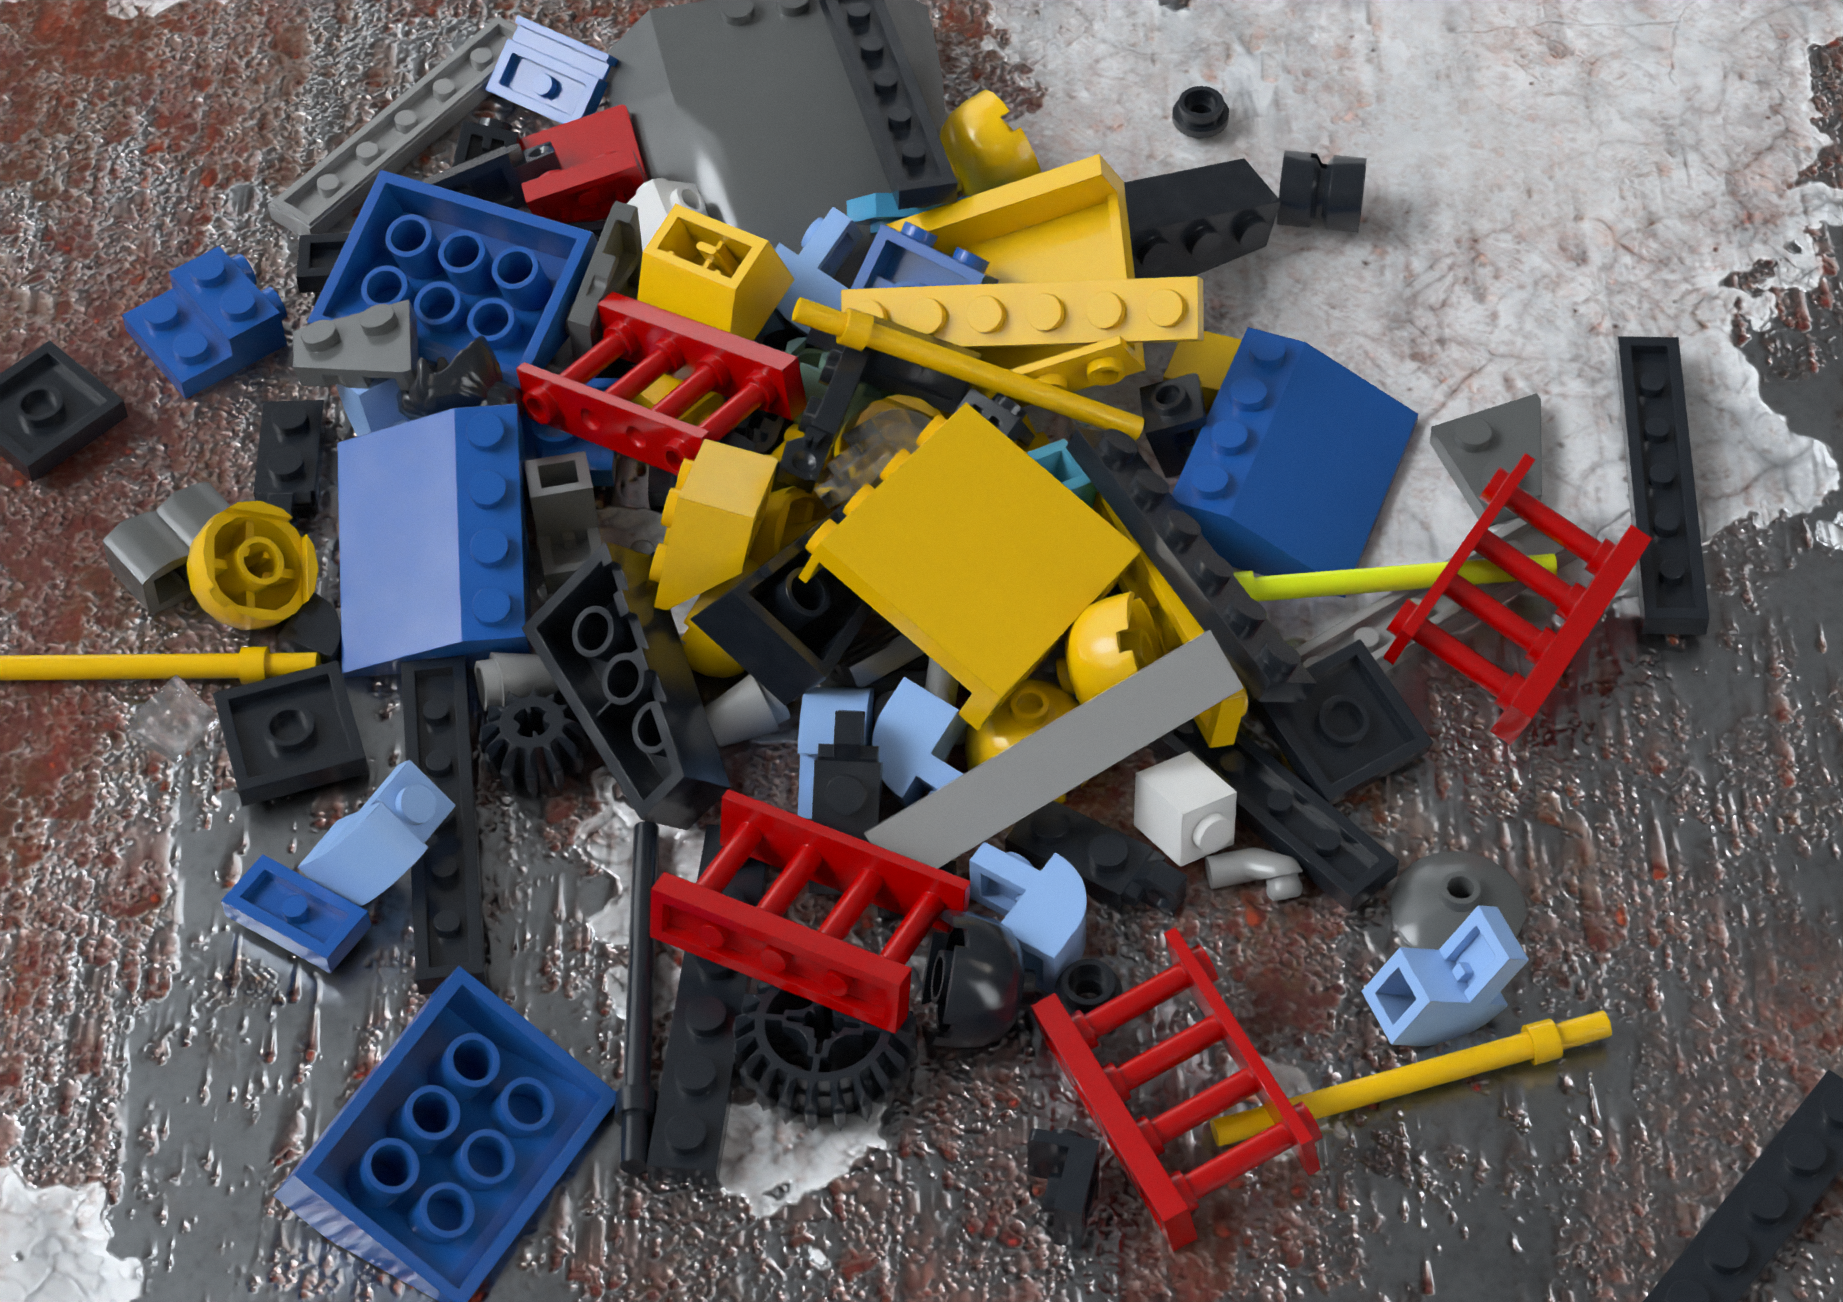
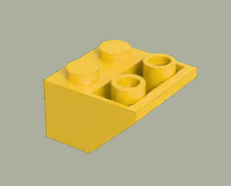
M675 203L643 251L637 300L754 341L795 279L768 240Z
M704 439L695 461L684 458L675 488H670L666 498L661 525L666 526L667 529L664 542L657 545L649 573V580L659 582L654 604L655 608L667 611L742 573L767 511L779 459Z

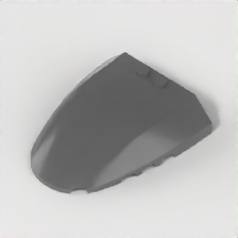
M704 0L650 9L607 52V54L617 58L618 62L616 67H611L605 80L608 82L604 93L608 109L621 104L627 107L648 181L664 178L668 181L695 184L705 202V209L709 217L768 240L774 250L780 242L799 255L803 249L801 246L803 236L809 226L817 218H825L832 207L847 215V200L873 193H892L818 0ZM884 0L937 133L940 136V130L946 122L944 89L938 50L927 6L917 0ZM857 225L863 236L833 277V279L848 289H851L874 241L875 235H870V225ZM783 316L785 329H794Z

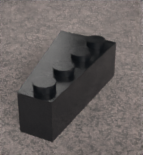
M1245 158L1124 182L1135 279L1192 277L1266 247L1281 203L1280 199Z
M878 477L869 484L876 489L883 480ZM854 495L690 619L784 706L828 678L873 609L825 567L819 570L807 583H804L799 578V575L812 556L805 549L806 544L828 519L831 518L839 524L846 517L843 509Z
M605 541L526 622L522 630L640 820L688 831L731 786L671 610L666 611L654 607L659 582L649 580L653 557Z

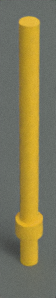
M802 297L797 300L794 307L792 321L836 336V343L862 351L866 346L1103 430L1116 429L1122 431L1135 441L1143 430L1144 418L876 324L874 323L873 315L849 307L845 312Z
M268 646L241 647L239 653L0 655V681L240 678L241 684L246 685L321 665L318 652L271 653Z
M1604 1010L1559 1023H1554L1551 1018L1523 1025L1520 1034L1288 1098L1292 1106L1301 1101L1304 1102L1314 1119L1317 1120L1530 1060L1533 1065H1538L1560 1059L1563 1056V1050L1611 1037V1023ZM1263 1105L1210 1120L1213 1138L1218 1147L1249 1139L1275 1124Z

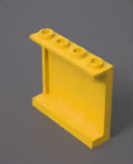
M1100 154L885 224L901 231L905 221L938 236L933 248L949 256H953L958 246L989 261L990 263L985 273L998 279L997 284L1135 279L1124 181ZM1121 336L1091 345L969 349L982 354L980 359L982 361L1070 392L1095 385H1112L1120 382L1124 376L1146 370L1143 343L1127 344ZM972 384V388L989 399H992L996 393ZM1006 396L1012 401H1014L1016 404H1018L1021 408L1032 405L1014 399L1012 397ZM939 410L947 420L952 416L948 412Z
M966 402L948 420L941 414H938L917 438L915 443L919 448L912 454L905 448L901 449L881 472L879 478L883 482L876 489L869 483L863 485L843 509L846 517L839 524L830 518L820 526L805 546V549L812 556L799 575V578L804 583H807L823 567L827 568L972 693L958 712V715L978 731L1060 645L1073 622L1089 605L1102 600L1115 587L1141 550Z

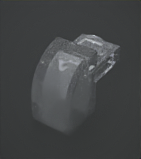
M892 409L876 414L847 431L842 437L850 447L826 464L833 474L814 488L815 492L828 509L855 495L866 483L870 484L877 479L886 465L901 449L905 448L911 454L917 450L919 446L915 442L932 419L912 410Z

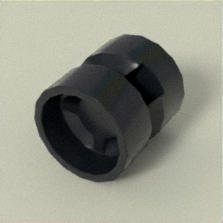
M1285 150L1280 179L1279 199L1281 203L1277 212V225L1309 228L1315 219H1321L1326 230L1359 233L1367 158L1334 155L1328 164H1323L1317 153Z

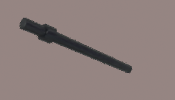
M648 821L639 822L633 828L623 1087L617 1090L615 1097V1122L621 1126L620 1169L629 1174H639L647 1170L649 1127L654 1125L657 1108V1093L651 1088L656 939L650 937L651 888L658 880L660 828L656 823Z

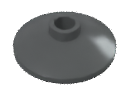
M1447 851L1425 856L1412 863L1401 873L1392 891L1390 912L1397 933L1410 948L1439 950L1478 905L1498 907L1514 936L1518 939L1525 920V901L1517 882L1497 863L1473 853ZM1451 894H1461L1467 896V898L1460 899Z

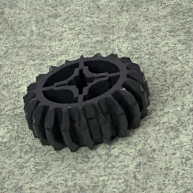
M760 980L757 984L758 994H744V1000L741 1003L742 1015L735 1016V1022L733 1023L735 1045H733L732 1051L734 1064L740 1070L741 1083L746 1088V1092H756L757 1103L761 1105L763 1111L778 1106L779 1116L783 1119L785 1125L799 1114L805 1115L806 1124L812 1132L820 1122V1118H832V1122L841 1131L846 1123V1115L850 1113H856L868 1123L870 1115L873 1113L872 1102L890 1108L892 1100L895 1098L894 1088L907 1087V1082L910 1079V1066L915 1065V1060L918 1057L917 1041L914 1040L918 1034L917 1020L913 1016V1011H909V1006L907 1018L897 1033L894 1034ZM832 1028L831 1038L827 1039L828 1031ZM823 1042L822 1052L818 1054V1050L820 1051L819 1043ZM790 1064H793V1065H796V1066H800V1067H802L803 1069H799V1068L794 1067V1066H792V1065H790Z

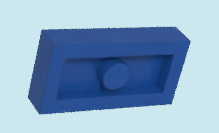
M264 854L259 857L221 900L225 916L330 974L371 927L367 910Z

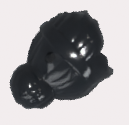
M484 336L477 337L466 348L461 349L450 364H448L445 357H439L437 359V373L430 369L425 359H419L417 361L416 379L409 391L399 389L396 395L399 412L410 420L453 408L517 404L520 419H522L525 410L521 392L512 383L503 380L499 362Z

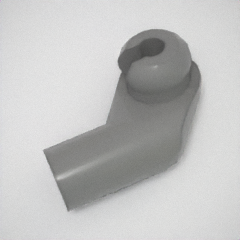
M1251 847L1205 857V871L1211 889L1266 879L1267 896L1273 901L1297 897L1302 893L1303 887L1298 876V872H1302L1299 863L1291 856Z

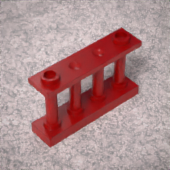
M616 292L610 293L597 304L604 339L563 372L557 375L525 362L516 368L523 395L522 401L528 418L668 471L676 476L679 474L684 458L695 461L704 439L718 442L757 408L793 420L807 406L797 356ZM618 358L637 364L604 392L586 385ZM664 374L683 380L681 384L650 409L631 402ZM710 391L730 398L698 426L678 420L682 414Z
M1527 453L1522 456L1511 473L1500 466L1479 496L1481 500L1489 504L1420 604L1418 605L1408 598L1386 629L1396 638L1383 656V659L1393 665L1412 639L1496 697L1494 704L1504 711L1490 732L1511 746L1533 719L1653 539L1631 524L1617 544L1607 538L1600 542L1518 486L1535 462V459ZM1503 507L1586 562L1587 565L1584 569L1594 575L1587 587L1585 588L1578 582H1575L1573 586L1569 585L1488 530ZM1475 551L1558 607L1555 614L1564 619L1557 632H1554L1547 626L1541 631L1457 574L1471 552ZM1441 595H1444L1525 650L1527 654L1524 658L1534 664L1526 678L1518 672L1510 676L1428 620L1426 617Z
M728 789L722 796L720 845L723 846L696 883L665 871L651 888L650 937L896 1034L908 1016L912 968L905 965L931 927L947 933L950 924L939 918L942 911L952 909L968 912L971 881ZM749 857L783 869L756 907L722 894ZM809 880L844 893L817 931L782 918ZM870 903L905 916L879 955L844 942Z
M1176 927L1164 933L1173 966L1083 1015L1080 1010H1077L1069 1015L1056 993L1031 1005L1043 1040L1173 1252L1198 1239L1190 1212L1199 1208L1197 1200L1290 1148L1307 1175L1310 1176L1321 1170L1315 1143L1323 1139L1320 1128L1308 1107L1302 1101L1294 1106L1291 1105L1213 985L1214 982L1219 980V977L1206 951L1200 944L1189 948ZM1185 990H1189L1206 1018L1117 1067L1112 1062L1103 1067L1100 1066L1091 1051L1099 1046L1098 1038ZM1222 1041L1240 1071L1151 1120H1148L1144 1115L1134 1121L1124 1105L1125 1102L1132 1099L1130 1091ZM1256 1094L1275 1123L1274 1125L1184 1175L1179 1170L1169 1175L1157 1158L1165 1153L1163 1145Z

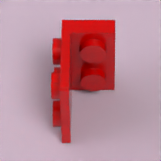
M623 104L522 137L519 140L522 151L550 141L562 167V170H551L542 174L539 178L521 183L526 203L533 215L560 223L597 221L608 217L615 201L627 204L636 195L637 189L648 181L630 113Z

